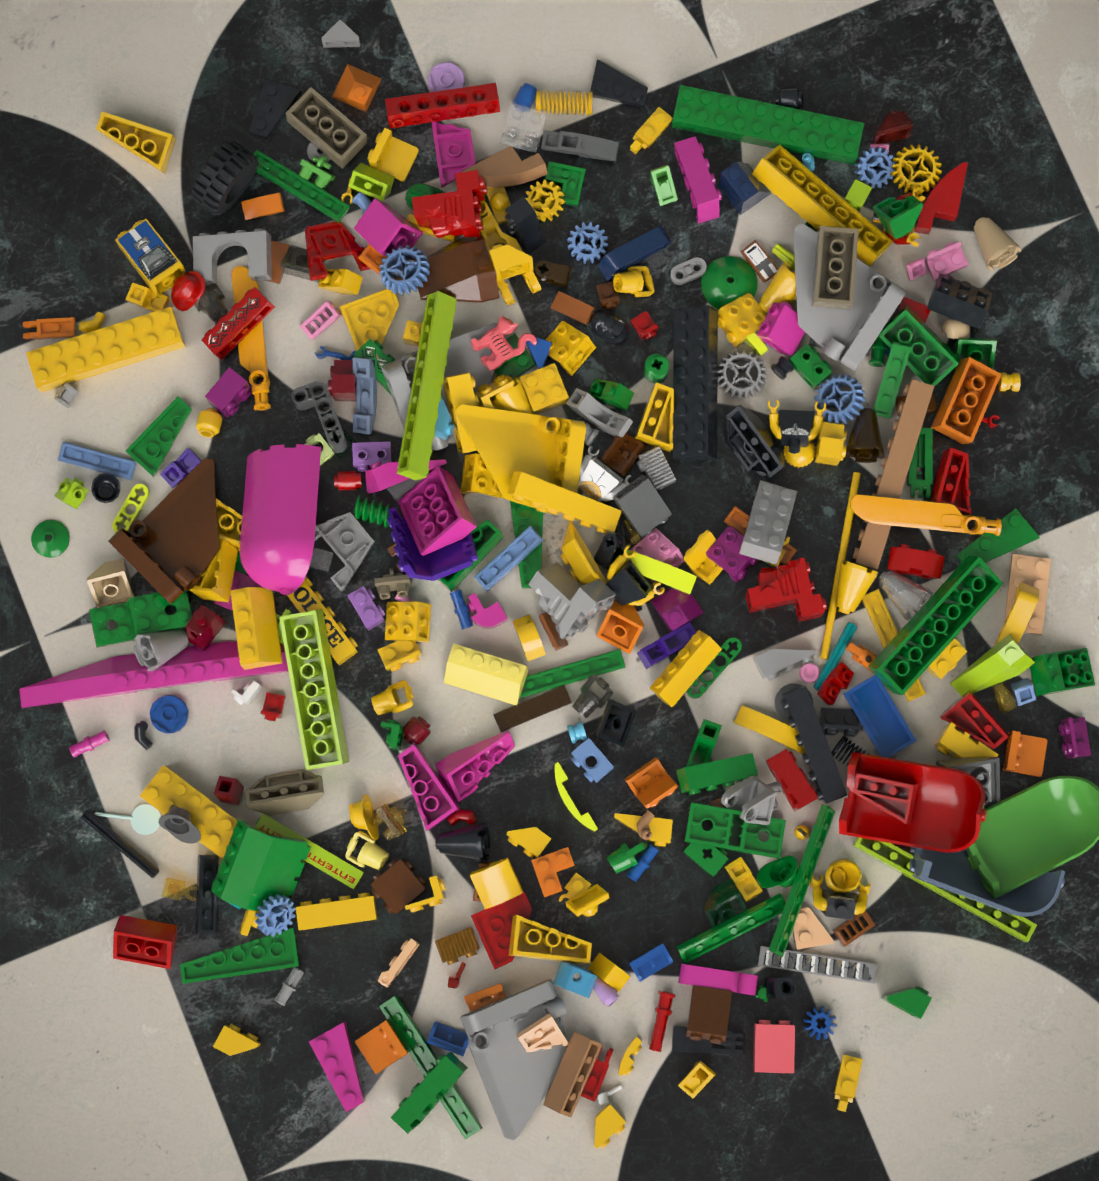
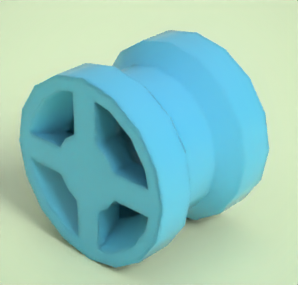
M582 721L574 726L571 724L567 725L572 744L578 740H587Z

